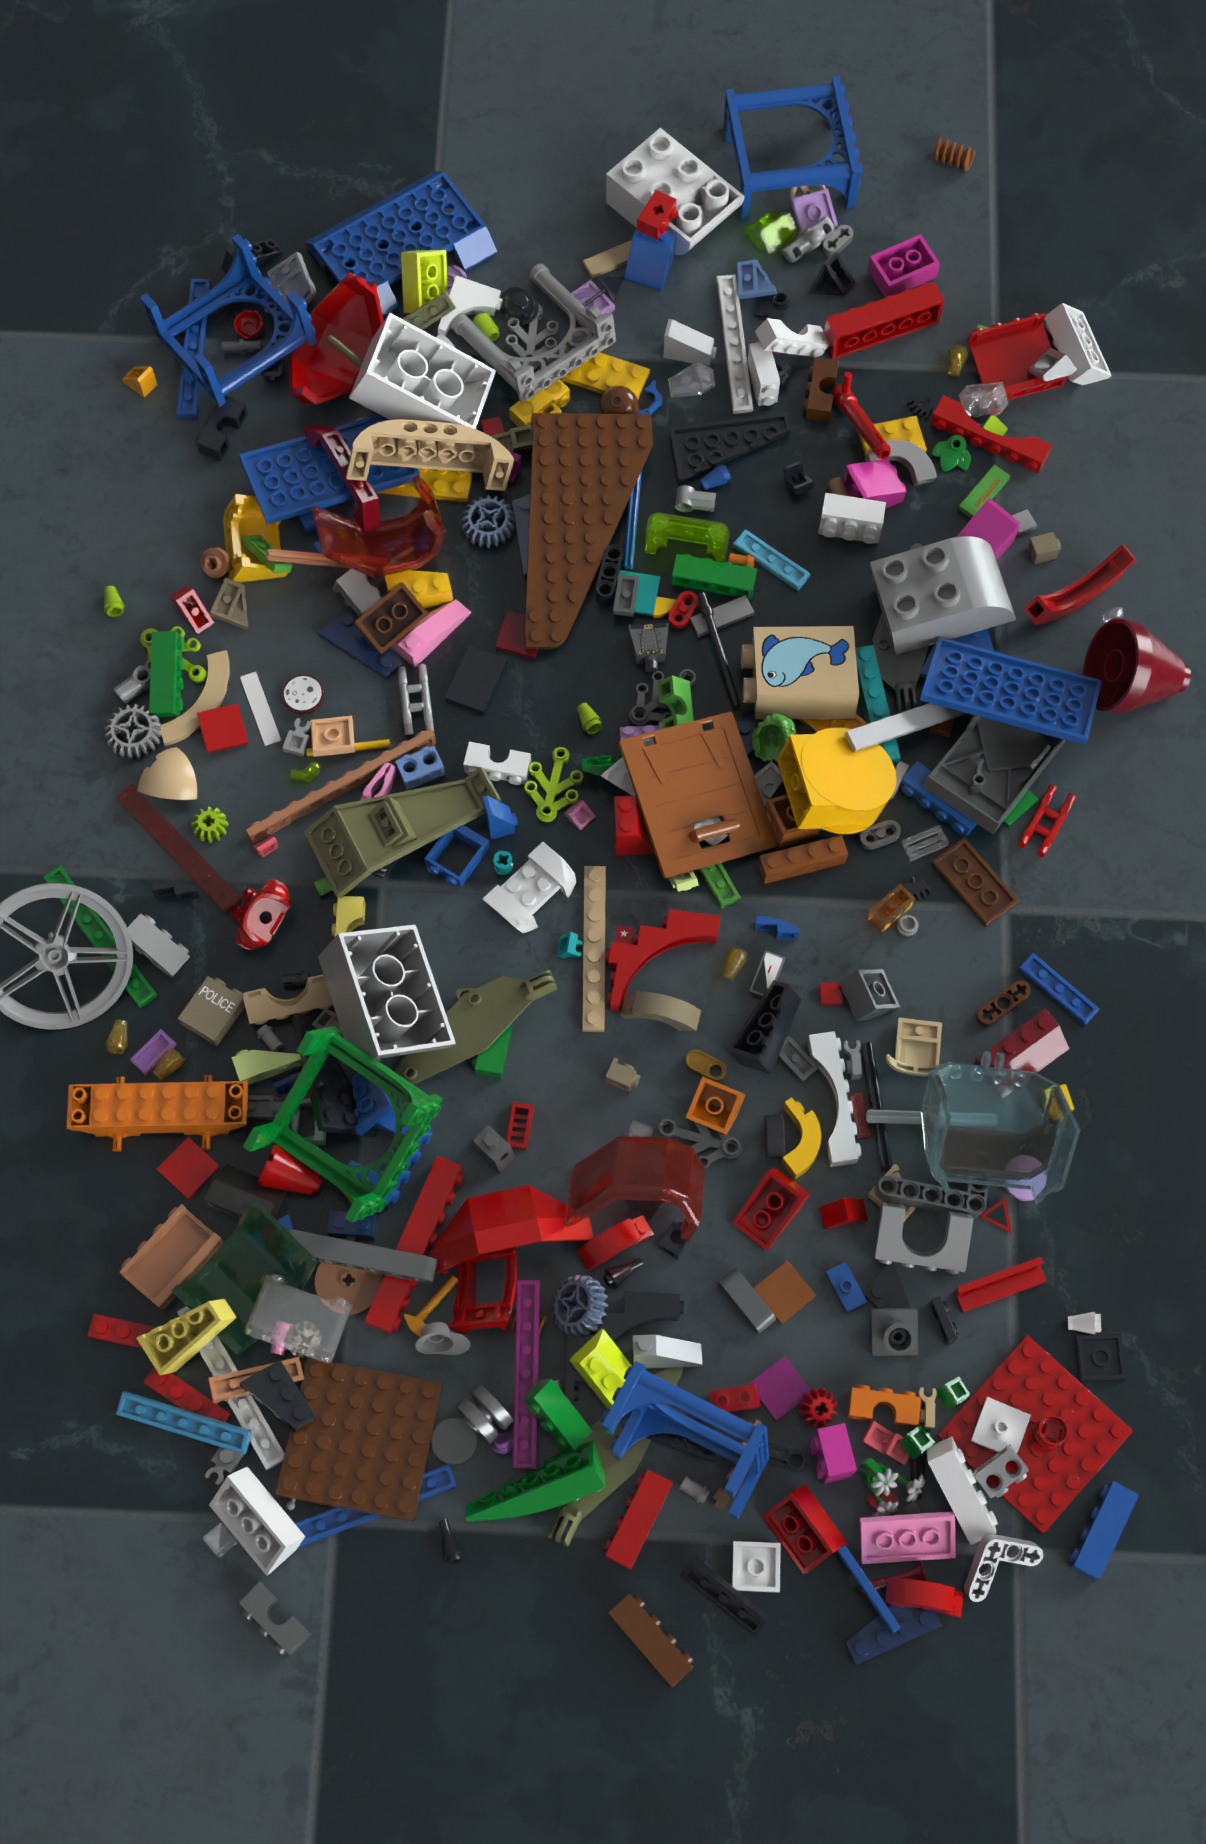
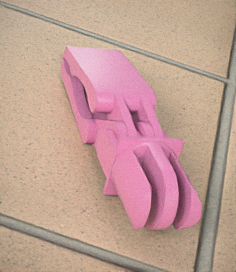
M385 762L364 789L360 800L373 798L375 792L382 785V789L374 798L389 795L397 776L395 766Z

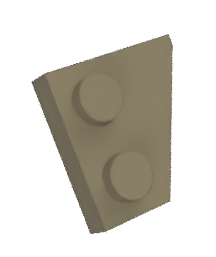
M225 578L210 611V616L247 630L245 585Z

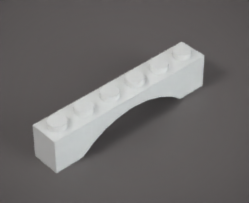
M835 1031L811 1034L807 1039L810 1058L819 1066L818 1069L827 1078L836 1100V1124L826 1145L830 1167L856 1164L859 1156H861L860 1144L856 1143L854 1136L857 1135V1126L855 1122H852L850 1115L853 1114L852 1101H848L846 1094L849 1093L848 1080L843 1078L845 1063L844 1059H840L839 1051H841L840 1038H836Z

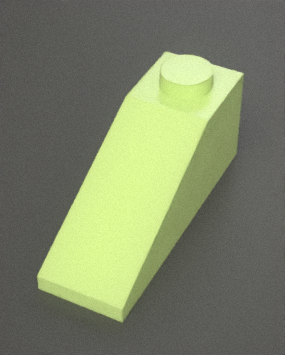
M242 1050L232 1057L239 1081H248V1085L303 1066L300 1054Z

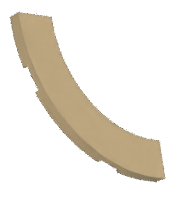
M227 650L207 655L208 676L206 684L194 705L178 718L161 724L162 728L160 729L165 746L186 739L191 733L200 728L197 712L220 707L227 692L230 677V662Z

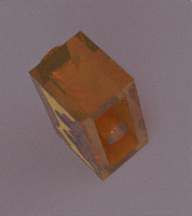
M899 884L869 910L867 920L882 934L913 907L916 898L902 884Z

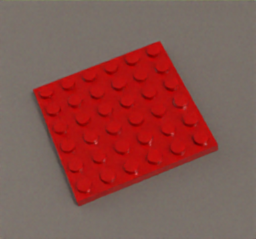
M1027 1335L941 1430L937 1437L941 1441L953 1437L957 1448H960L965 1457V1463L974 1471L997 1454L993 1450L971 1442L985 1399L989 1397L1030 1414L1031 1416L1017 1453L1028 1467L1027 1477L1018 1484L1015 1482L1007 1487L1008 1491L1001 1497L1041 1534H1044L1133 1430ZM1048 1415L1062 1417L1069 1427V1435L1066 1441L1054 1449L1040 1447L1035 1442L1033 1436L1035 1425ZM1008 1461L1005 1465V1469L1010 1472L1018 1468V1463L1015 1461ZM989 1475L986 1482L989 1485H996L999 1482V1477Z

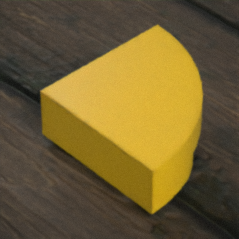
M656 597L653 618H662L664 615H667L676 600Z

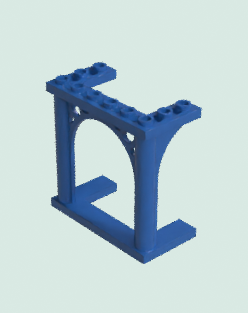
M840 76L832 77L830 84L736 95L734 94V89H726L723 131L726 143L733 142L740 178L739 192L744 195V201L738 207L741 221H749L752 192L808 185L833 187L844 195L846 208H854L855 200H858L857 188H860L861 185L860 176L863 174L862 164L858 163L859 150L854 145L856 137L855 132L851 131L852 117L851 115L848 116L849 104L848 100L844 98L845 85L841 84ZM783 106H803L816 111L829 123V128L833 133V143L829 152L820 161L805 167L750 173L738 112ZM839 154L845 160L842 162L836 161L832 155Z
M239 234L232 237L235 255L225 277L214 288L167 319L163 320L157 304L147 293L140 297L156 337L219 407L226 403L224 396L307 342L310 347L317 343L314 335L316 331L310 323L312 318L306 310L308 306L305 300L291 292L287 295L288 300L285 301L281 292L277 288L274 289L270 280L262 276L255 264L257 260L251 253L252 246L247 239H243ZM255 287V293L247 296L246 291L248 288ZM246 301L263 306L274 319V333L271 340L263 350L218 380L212 365L201 353L194 356L193 359L174 338V336L225 304ZM290 326L288 332H282L280 328Z
M636 1361L633 1367L629 1366L624 1375L626 1381L622 1388L618 1387L612 1398L614 1403L611 1409L607 1408L601 1418L603 1430L613 1435L620 1420L626 1415L621 1425L623 1430L620 1436L616 1435L610 1446L613 1457L622 1460L627 1450L637 1441L660 1433L676 1434L699 1444L737 1464L725 1487V1493L731 1497H735L749 1470L729 1510V1517L738 1521L769 1459L767 1426L759 1422L754 1426L647 1372L645 1365ZM666 1405L676 1407L747 1443V1445L745 1446Z

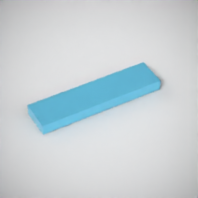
M746 529L733 543L735 549L746 556L751 554L752 557H755L757 564L797 591L810 577L811 573Z

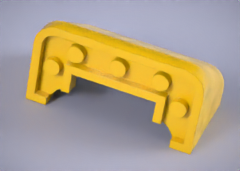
M235 494L225 509L223 516L226 553L229 555L231 562L228 577L237 583L282 578L290 573V571L273 573L242 544L244 536L261 535L275 549L281 550L278 528L281 521L266 524L255 496Z

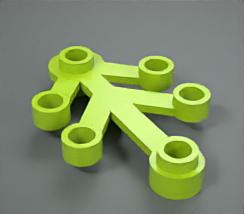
M176 626L171 630L176 632L180 630V635L183 638L185 637V631L181 627ZM153 628L143 631L140 637L141 644L148 651V661L146 662L148 668L151 665V641H147V638L152 635V632H158ZM190 638L185 642L182 652H197L201 644L197 639ZM196 642V646L191 648V644ZM183 658L184 669L189 672L190 679L195 683L204 682L207 678L206 670L200 665L193 666ZM199 670V674L194 676V672Z
M558 747L552 753L554 767L550 782L543 774L542 766L539 762H533L529 766L530 774L536 777L547 794L544 801L537 792V784L534 781L525 783V792L532 797L538 806L536 815L542 822L553 821L557 816L558 810L578 801V792L570 789L566 792V797L554 802L556 795L583 781L582 772L575 770L570 774L569 778L559 783L562 766L569 761V752L564 747ZM563 752L565 755L559 757L557 754ZM533 767H538L539 770H538V771H533L532 768H533ZM578 775L580 779L575 780L573 776ZM528 786L535 787L533 790L527 789ZM570 794H574L576 797L574 799H570L568 796ZM549 809L550 813L545 814L543 810Z

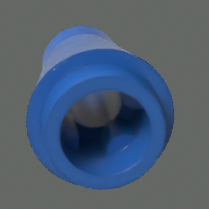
M718 465L702 478L700 483L706 491L728 483L727 481L731 479V476L725 465Z

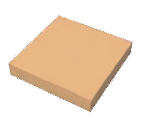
M352 716L311 720L313 757L355 753Z

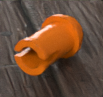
M730 553L729 562L734 565H748L753 568L755 557H752L751 554L745 556Z

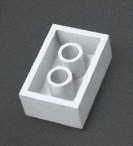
M825 493L818 534L826 537H840L845 540H859L868 544L878 543L886 502Z

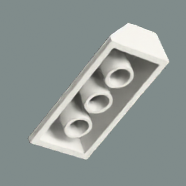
M1062 303L1046 315V328L1052 334L1054 346L1059 352L1066 354L1077 368L1074 373L1068 375L1071 382L1086 385L1111 377V373L1082 311Z
M248 1467L227 1476L209 1504L266 1576L294 1553L305 1538L300 1529Z

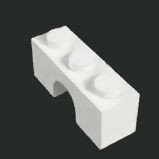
M469 742L464 760V772L470 775L478 767H482L485 769L490 780H505L514 785L525 784L531 764V753L510 750L509 756L504 762L496 763L490 760V745Z

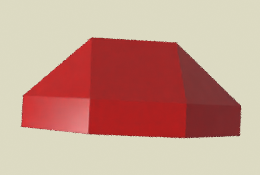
M349 272L312 310L310 314L312 320L310 323L316 331L314 335L317 343L310 347L306 342L292 351L289 357L290 394L305 406L316 405L352 392L360 368L327 341V338L333 335L364 361L372 338L384 322L375 281L366 283V280L362 277L355 276Z
M526 1185L467 1198L430 1250V1257L438 1260L435 1273L443 1272L444 1276L448 1275L447 1269L482 1254L538 1242L584 1241L586 1244L594 1237L588 1216L538 1189Z

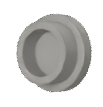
M904 915L899 918L897 930L900 934L912 936L918 930L919 925L915 917Z

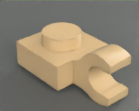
M921 1387L918 1391V1397H921L924 1406L923 1409H920L919 1423H923L925 1430H932L935 1427V1398L937 1391L933 1388L931 1390V1397H926L923 1393L924 1388Z

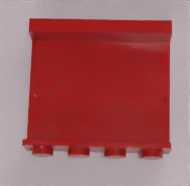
M1034 313L1025 319L1015 318L1006 324L996 323L990 328H977L971 332L967 342L989 405L1064 385L1068 378L1067 376L1045 381L1029 373V368L1051 348L1043 325L1046 313L1040 315Z

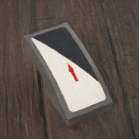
M765 950L749 991L763 996L773 980L777 981L786 958Z

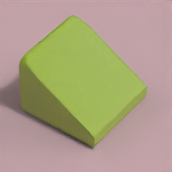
M991 414L983 426L986 430L1004 436L1008 430L993 414Z

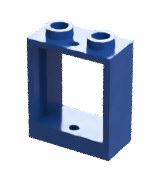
M462 825L439 838L425 857L427 870L434 875H441L451 886L457 885L462 888L490 849L489 840ZM454 836L478 850L460 876L436 862Z

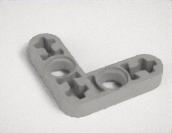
M995 1534L985 1535L979 1543L964 1584L965 1594L974 1602L982 1601L988 1594L999 1561L1035 1566L1043 1559L1042 1549L1032 1541ZM1016 1545L1015 1552L1007 1555L1008 1548ZM988 1563L987 1570L979 1573L980 1566Z

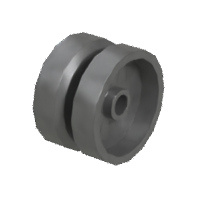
M479 1383L471 1391V1396L478 1405L475 1406L469 1399L463 1398L456 1405V1408L464 1417L466 1423L490 1444L498 1437V1431L491 1422L493 1421L501 1429H506L513 1422V1419L494 1396Z

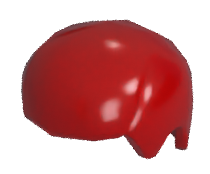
M244 310L234 321L235 332L244 340H254L261 335L264 329L263 319L256 310Z

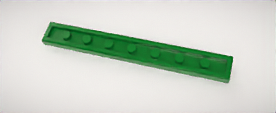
M61 865L43 877L46 883L75 885ZM58 898L64 906L67 899ZM71 900L67 910L70 915L75 904L74 900ZM79 903L74 921L94 948H117L114 936L97 913L90 907ZM99 953L100 956H117V954ZM106 962L112 972H114L116 962ZM133 963L125 989L138 1007L142 1008L158 995Z

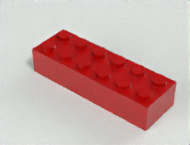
M932 282L929 284L924 283L911 290H904L894 296H886L882 300L869 302L858 308H851L841 314H833L826 318L824 334L830 344L827 351L833 360L938 324L945 300L936 283Z

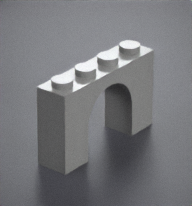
M882 1201L874 1249V1257L879 1259L878 1262L883 1264H892V1261L900 1262L902 1266L911 1268L914 1265H920L930 1271H936L937 1268L946 1269V1272L951 1274H959V1271H966L973 1226L971 1214L949 1211L946 1233L942 1243L931 1251L919 1252L908 1247L902 1239L906 1210L904 1204Z

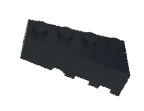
M773 980L728 1048L730 1054L740 1065L772 1074L801 1002V998L789 984Z

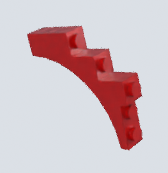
M669 909L668 916L664 915L662 928L640 925V932H635L634 945L612 942L611 949L606 948L605 961H608V969H613L610 983H614L613 991L609 990L607 996V1003H610V1011L619 1012L623 995L629 983L638 971L654 957L669 949L685 944L717 943L721 916Z

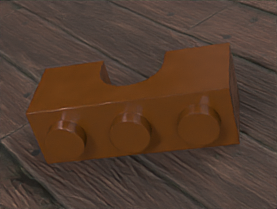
M815 357L814 365H810L808 377H812V381L807 382L806 394H809V399L804 400L803 411H807L805 419L829 422L833 395L826 394L821 389L835 388L839 361Z

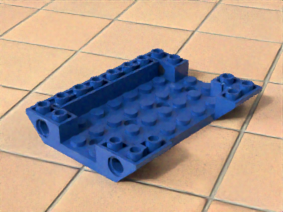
M433 171L305 242L306 247L324 271L330 270L338 282L349 272L355 276L362 277L366 280V283L375 281L383 318L389 315V313L400 309L389 285L402 278L401 252L446 250L447 253L454 249L455 259L465 272L498 254L484 222L445 172ZM446 208L454 209L450 213L444 211ZM414 226L421 227L418 231H414L411 228ZM381 244L388 245L386 249L379 248ZM349 262L355 263V266L351 268L345 265Z

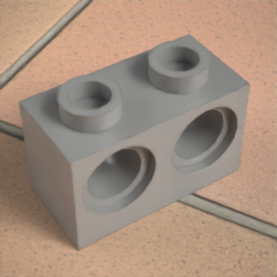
M1009 1444L975 1469L973 1475L990 1498L994 1496L999 1498L1008 1491L1007 1487L1013 1482L1018 1484L1027 1477L1026 1473L1029 1470L1011 1444ZM1008 1461H1015L1018 1463V1468L1010 1472L1005 1469V1465ZM989 1475H996L999 1477V1482L996 1485H989L986 1479Z

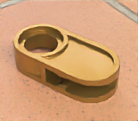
M692 1050L687 1054L685 1064L691 1072L717 1083L725 1078L726 1066L720 1060L700 1050ZM717 1066L721 1068L722 1074L714 1077L709 1072L710 1068Z

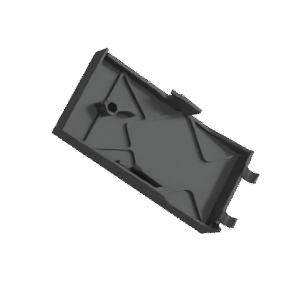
M974 715L966 725L967 729L932 773L927 776L923 788L991 834H994L1066 740Z

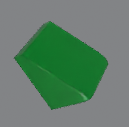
M959 1376L936 1390L939 1399L947 1410L952 1409L971 1397Z
M921 1424L899 1441L913 1460L935 1444Z

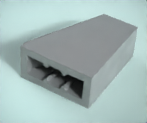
M668 319L664 335L663 358L710 366L711 359H715L717 347H714V338L677 321Z

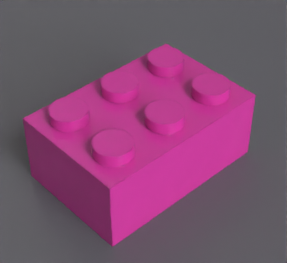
M920 234L870 256L867 271L883 296L886 297L897 295L904 290L912 289L936 278L940 263Z
M845 1423L817 1429L811 1438V1442H809L811 1455L816 1456L817 1465H815L817 1479H822L823 1484L849 1479L857 1471Z

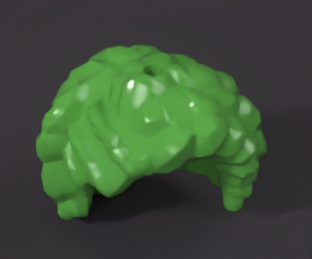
M775 713L767 715L763 722H759L758 727L755 728L752 734V748L755 751V756L764 762L767 760L777 762V757L789 736L796 735L793 721L784 715Z

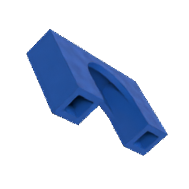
M394 1109L374 1125L376 1128L392 1136H395L396 1131ZM404 1126L402 1128V1133L406 1135L405 1131L408 1130L410 1127ZM431 1127L424 1137L421 1136L418 1142L420 1146L416 1153L409 1157L407 1161L409 1165L405 1172L398 1176L396 1180L398 1184L395 1190L386 1197L387 1207L390 1208L392 1203L395 1204L401 1195L399 1190L402 1184H406L410 1179L412 1165L419 1162L422 1155L420 1150L424 1144L427 1145L432 1137ZM352 1160L348 1164L350 1166H362ZM370 1169L368 1174L369 1180L373 1185H377L379 1180L378 1174ZM357 1172L356 1176L362 1177V1172Z

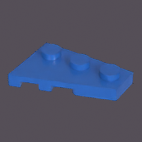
M357 1072L352 1077L353 1098L356 1100L357 1107L354 1110V1114L358 1121L355 1129L356 1133L362 1136L391 1112L393 1106L388 1096L380 1087Z

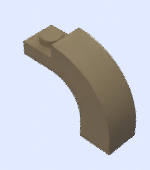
M636 991V995H625L620 1016L625 1019L646 1018L661 1021L678 1031H697L701 1010L674 997L652 992Z

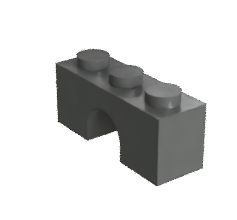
M259 1581L239 1602L243 1607L240 1611L248 1620L254 1618L260 1624L257 1629L266 1638L270 1635L276 1641L273 1646L282 1655L285 1653L292 1655L311 1633L294 1616L284 1624H274L270 1617V1611L278 1599Z

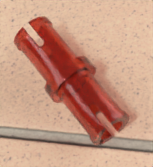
M863 1093L849 1096L853 1105L852 1120H855L857 1126V1139L871 1137L869 1124L866 1121Z

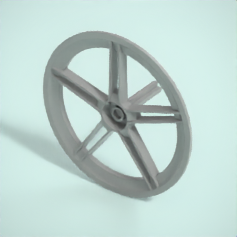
M45 883L24 888L0 903V928L38 954L37 958L0 984L1 1012L27 1026L40 1029H66L82 1025L97 1018L116 1002L125 989L131 974L133 947L129 931L123 919L105 899L79 886L64 883ZM39 899H67L54 934L50 932L47 940L8 916L21 906ZM71 900H74L75 904L65 935H60L58 933ZM79 903L90 907L105 920L113 933L117 948L69 947L67 945ZM3 922H8L37 941L36 944H32L3 924ZM77 953L117 954V956L77 957ZM116 962L115 970L107 986L93 1000L80 1007L67 965L69 963ZM35 966L37 968L35 972L4 991V987ZM51 971L67 1011L44 1012L31 1009L15 1001L9 994L43 972ZM65 974L75 1009L70 1007L59 978L61 975Z

